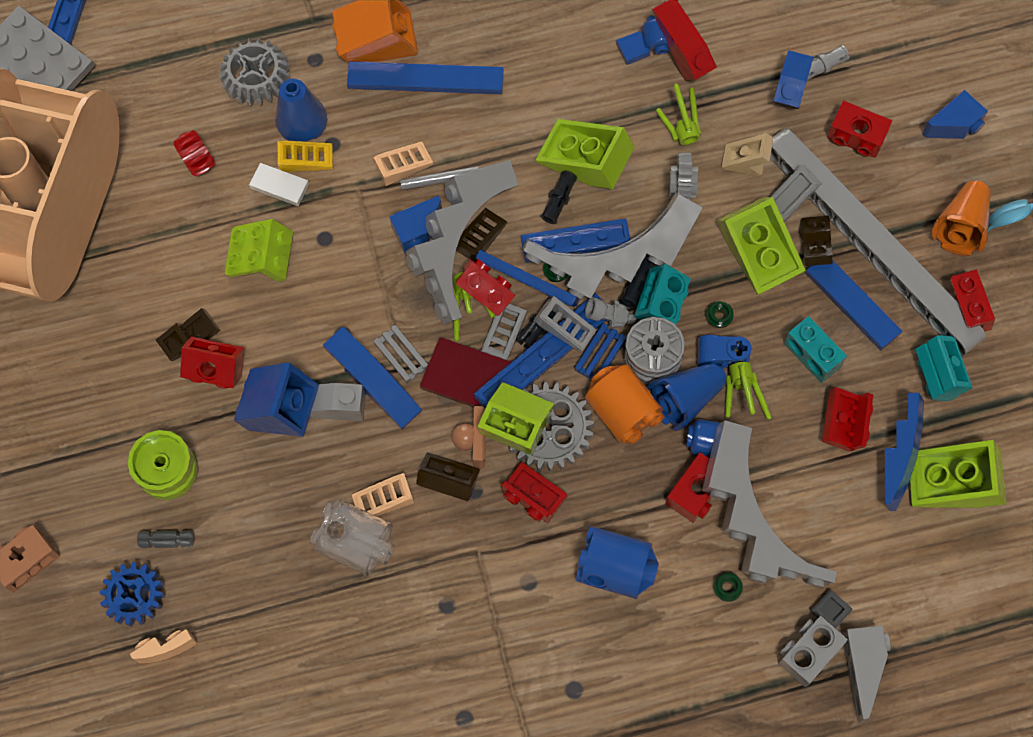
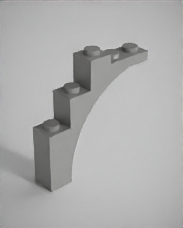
M510 160L463 173L444 183L445 194L452 203V206L435 210L425 217L427 232L432 236L433 240L416 245L406 251V262L408 268L413 271L414 276L417 277L425 274L426 288L433 296L436 316L442 321L443 325L462 318L453 293L452 274L456 248L465 226L473 214L486 201L519 185Z
M675 192L666 209L654 223L635 238L619 246L594 253L571 254L551 251L527 238L523 251L527 253L525 256L527 259L537 264L544 261L551 265L549 270L557 275L564 277L565 274H568L569 277L565 283L570 288L569 293L580 299H583L584 296L591 298L606 270L610 271L609 277L623 283L624 279L629 282L632 281L646 254H649L648 260L659 266L664 263L671 266L703 207Z
M726 420L718 424L702 491L709 492V497L726 501L729 498L721 532L730 534L729 538L735 541L746 542L749 539L741 573L749 575V580L766 584L767 580L777 579L778 572H780L779 576L785 579L796 580L797 577L806 579L807 585L817 588H824V585L835 583L837 571L809 564L797 556L777 537L761 513L749 476L748 454L752 428Z

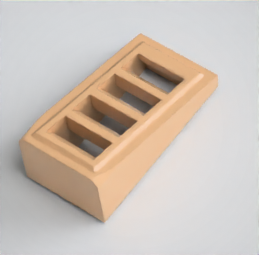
M422 141L373 157L375 166L386 186L434 165ZM419 151L423 160L418 161L414 153ZM410 156L413 163L408 164L405 157ZM400 160L403 166L398 167L396 161ZM391 164L393 169L388 170L387 165Z
M404 473L352 494L360 522L414 504ZM398 486L402 493V496L397 498L394 490ZM389 490L392 501L386 502L383 491ZM377 493L381 505L376 507L372 496ZM367 497L371 510L365 511L362 502L363 498Z

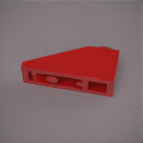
M667 0L651 9L684 80H696L717 68L706 42L678 0Z

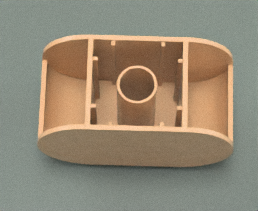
M0 68L1 291L52 302L59 299L75 279L113 178L117 162L120 135L119 116L116 104L107 92L92 90L87 94L37 84L17 79L12 72Z

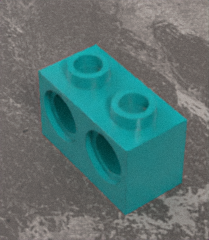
M667 264L650 268L634 317L639 320L650 317L665 318L676 325L681 317L680 310L683 301L689 292L688 286L691 278Z
M809 316L788 332L784 345L821 384L839 370L847 358V355Z

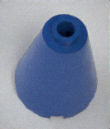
M295 78L285 80L279 88L275 115L278 131L288 141L307 142L313 138L317 139L326 129L328 121L325 107L301 80Z
M708 363L657 378L650 382L648 390L652 389L653 398L663 407L662 414L665 418L662 422L665 425L671 423L675 426L672 430L678 431L685 428L725 387L727 376L721 366Z

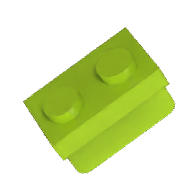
M273 219L235 226L231 231L225 274L229 277L260 272L277 282L286 281L293 231Z

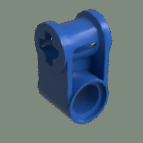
M700 336L698 338V366L714 363L722 368H729L732 364L738 363L737 361L749 362L752 350L751 343L748 339L740 336ZM735 349H740L742 356H736Z

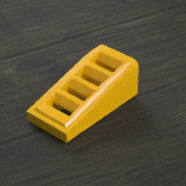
M277 141L278 166L281 171L299 172L333 169L332 143ZM310 152H313V161L309 160ZM319 152H324V161H319ZM298 153H302V160H298ZM287 154H291V159H287Z

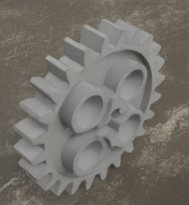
M544 382L542 390H539L538 386L533 384V392L530 394L555 404L547 423H551L552 430L546 431V428H544L540 437L543 442L536 446L532 456L510 447L511 454L519 451L517 456L518 462L526 458L527 466L531 467L536 463L538 472H541L544 465H548L549 472L552 473L554 465L557 464L563 471L565 461L572 466L575 465L574 455L578 458H583V452L580 448H590V443L585 439H593V432L588 429L594 428V421L587 420L592 416L591 410L583 411L587 406V401L577 402L579 399L578 392L570 396L569 386L563 391H559V383H556L553 389H549L548 383ZM563 408L569 414L561 418L556 416L554 412L557 409ZM573 424V427L569 428L567 425ZM560 435H567L571 441L563 445L559 444L556 438Z

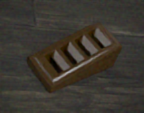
M485 208L462 232L456 251L476 262L479 250L487 251L507 225V221ZM488 217L497 225L493 227L484 220ZM480 225L488 229L490 233L487 234L479 229ZM476 233L484 239L481 241L474 237L473 234ZM470 240V241H472L473 243H475V244L477 245V247L474 248L473 246H471V245L468 244L467 242Z

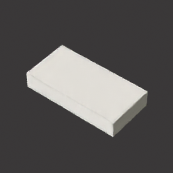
M260 163L249 186L252 190L299 206L309 186V182L306 179Z

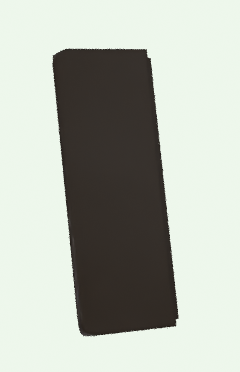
M427 452L418 470L416 484L469 501L480 469Z

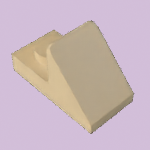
M765 133L726 144L722 168L751 175H762L764 163L770 161L773 137Z

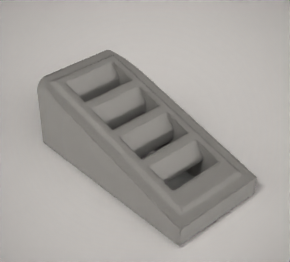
M555 296L546 301L533 320L540 327L580 352L583 351L596 332L593 326ZM551 311H554L555 314H554V316L552 317V319L549 318V317H548L549 313H550ZM562 316L563 318H565V320L563 321L561 326H559L557 322ZM570 323H573L574 327L572 328L570 333H568L566 329L570 325ZM581 328L584 332L579 340H577L575 335Z
M508 304L499 316H495L481 351L508 360L528 311ZM505 312L518 317L517 321L515 322L503 317ZM502 322L514 327L513 331L511 332L499 327L500 323ZM496 332L509 336V341L507 342L495 337ZM492 342H495L506 348L503 352L490 347Z

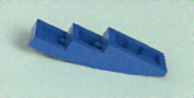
M344 327L323 344L324 349L344 368V371L357 384L363 385L366 395L401 429H404L422 412V409L400 384Z
M908 393V420L896 421L897 448H885V505L890 511L897 510L909 485L917 460L924 414V400L920 393Z

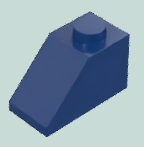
M788 50L774 102L796 108L800 107L813 56Z
M964 90L928 121L922 134L926 138L964 139L971 132L976 134L985 125L983 119L988 110Z
M439 195L389 216L391 227L404 254L410 248L430 241L432 236L427 232L425 217L435 210L442 209Z

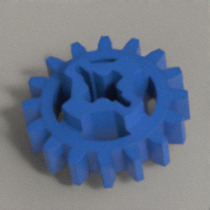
M132 562L130 569L121 564V572L117 573L111 570L110 573L113 578L111 580H103V583L107 585V589L100 590L99 594L106 597V599L100 602V604L104 608H109L105 614L110 618L115 616L114 621L118 624H121L125 619L126 625L129 627L133 626L134 620L143 625L146 615L153 619L155 616L152 610L154 608H162L157 603V600L165 598V594L158 591L164 584L160 580L155 581L159 575L155 571L149 573L150 568L145 564L140 570L136 562ZM133 576H139L135 580L126 579ZM126 587L134 590L138 602L130 598L131 596ZM150 591V597L147 602V594ZM130 608L138 609L135 612H127Z

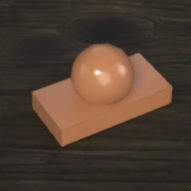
M474 406L473 426L464 423L458 425L452 433V442L455 447L463 451L473 449V465L475 468H484L486 436L481 435L477 427L485 411L484 406Z

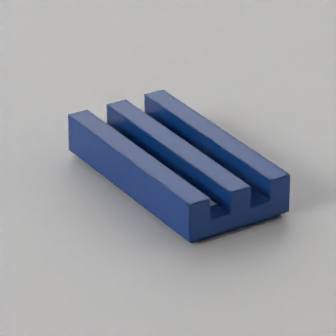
M603 323L575 366V371L591 380L595 375L592 373L612 340L615 339L617 343L599 371L611 365L625 343L627 336L618 334L615 329L611 330ZM604 334H606L607 338L602 344L601 348L595 355L587 370L584 369L583 367L589 360L590 356L596 349Z

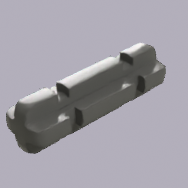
M140 531L137 536V544L141 548H151L152 545L155 548H175L178 545L192 547L194 545V533L192 531H181L180 533H177V531H154L152 534L150 531Z

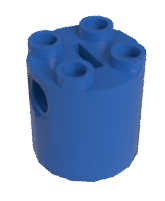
M590 526L586 538L585 550L582 549L576 582L638 599L639 594L653 586L659 563L652 549V543Z

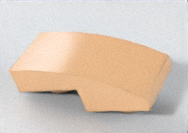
M186 629L184 631L178 630L167 637V642L164 645L155 637L144 639L135 646L136 650L130 656L140 664L152 663L179 655L198 643Z

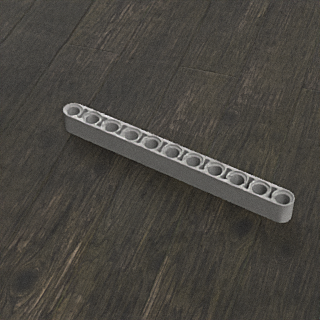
M784 128L773 136L770 159L788 178L801 165H805L822 185L808 199L824 216L829 215L830 222L939 335L955 337L962 356L966 355L986 338V334L980 325L972 328L966 326L958 302L793 132Z

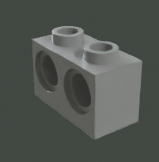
M822 616L815 622L809 619L799 631L803 635L796 644L791 640L780 652L784 658L780 661L779 665L805 688L848 640ZM816 632L823 633L827 638V645L820 646L816 644L813 634ZM796 654L805 655L808 659V667H799L794 661V656Z

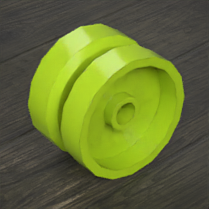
M156 430L146 433L136 440L129 452L127 463L130 475L146 494L155 499L171 500L179 498L189 491L196 481L198 473L196 457L183 439L171 431Z

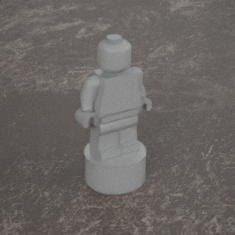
M591 297L586 304V318L595 321L607 320L610 323L609 327H624L625 323L633 325L637 322V318L634 317L635 314L629 313L627 307L618 301H613V305H609L604 300Z

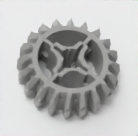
M248 38L245 45L238 41V48L230 47V55H223L224 63L220 64L221 72L219 77L221 82H223L224 90L228 92L232 99L236 98L240 104L246 101L250 107L254 101H257L260 106H262V101L266 99L271 103V96L275 95L278 97L281 84L290 78V67L286 55L281 52L277 45L273 46L269 40L263 44L262 40L258 38L256 43H252ZM274 65V71L272 75L268 78L267 74L270 72V68ZM242 67L243 69L239 73L240 76L235 79L238 69Z

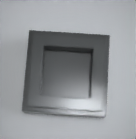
M830 590L811 610V613L817 618L822 616L836 628L853 609L835 592Z

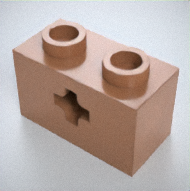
M33 524L30 527L19 530L15 534L14 539L7 545L0 546V582L13 593L60 557L43 533Z

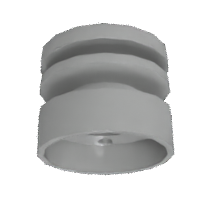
M650 317L640 320L632 326L627 335L624 365L629 364L646 387L657 378L678 373L681 368L685 346L682 332L673 322L665 318ZM653 345L659 346L656 351L651 350Z

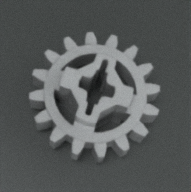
M678 152L677 166H671L669 174V197H673L676 192L690 200V198H696L698 190V167L692 166L691 153Z

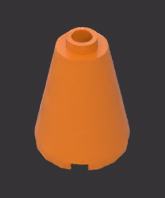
M981 181L967 182L935 221L932 228V236L935 241L938 238L942 242L941 247L946 251L957 255L969 256L973 251L979 250L981 252L984 249L988 239L991 190L985 183Z

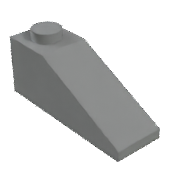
M344 383L319 384L309 418L363 421L366 401L363 385Z
M883 626L847 629L842 634L848 639L844 647L858 723L865 722L870 718L887 660V651H890L891 648L889 635L884 633Z

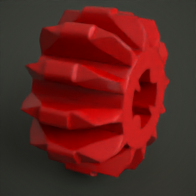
M196 131L184 132L174 140L175 149L192 175L197 177L215 166L213 157Z

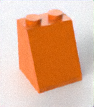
M357 0L332 11L334 19L332 27L337 38L336 51L339 57L348 63L349 61L379 62L418 54L411 10L400 0Z

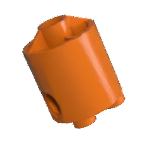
M629 364L605 367L591 379L585 400L602 422L611 430L619 443L625 444L628 442L630 445L634 444L642 438L643 434L641 431L649 425L655 427L665 418L662 414L663 407L653 398L648 388Z

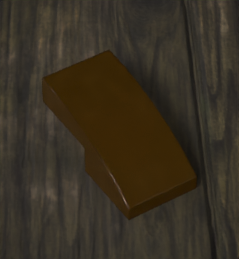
M829 215L802 218L805 266L833 264Z
M201 308L183 324L175 323L158 337L156 342L169 360L174 361L181 357L182 347L190 337L209 340L221 330L208 312Z

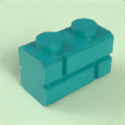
M935 336L928 343L915 349L918 356V367L924 373L927 382L926 391L934 401H952L960 396V394H964L973 388L955 337Z

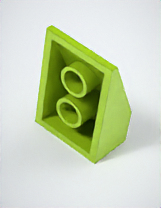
M557 119L536 158V162L559 173L564 170L570 171L577 176L578 181L587 185L613 189L635 147L624 127Z
M762 197L716 220L728 247L757 295L806 271L773 197Z
M994 440L918 451L917 460L910 478L913 507L982 508L1007 504L1002 453Z

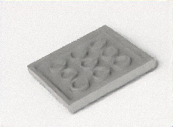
M19 5L0 25V68L12 72L17 79L72 91L95 66L89 58Z

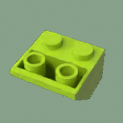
M502 382L489 400L477 427L481 435L532 456L555 404Z

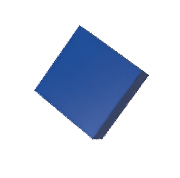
M640 31L616 40V45L626 65L650 56L651 51L645 47Z

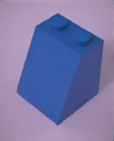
M280 363L250 369L239 406L236 409L234 421L249 431L304 437L319 384L291 363Z

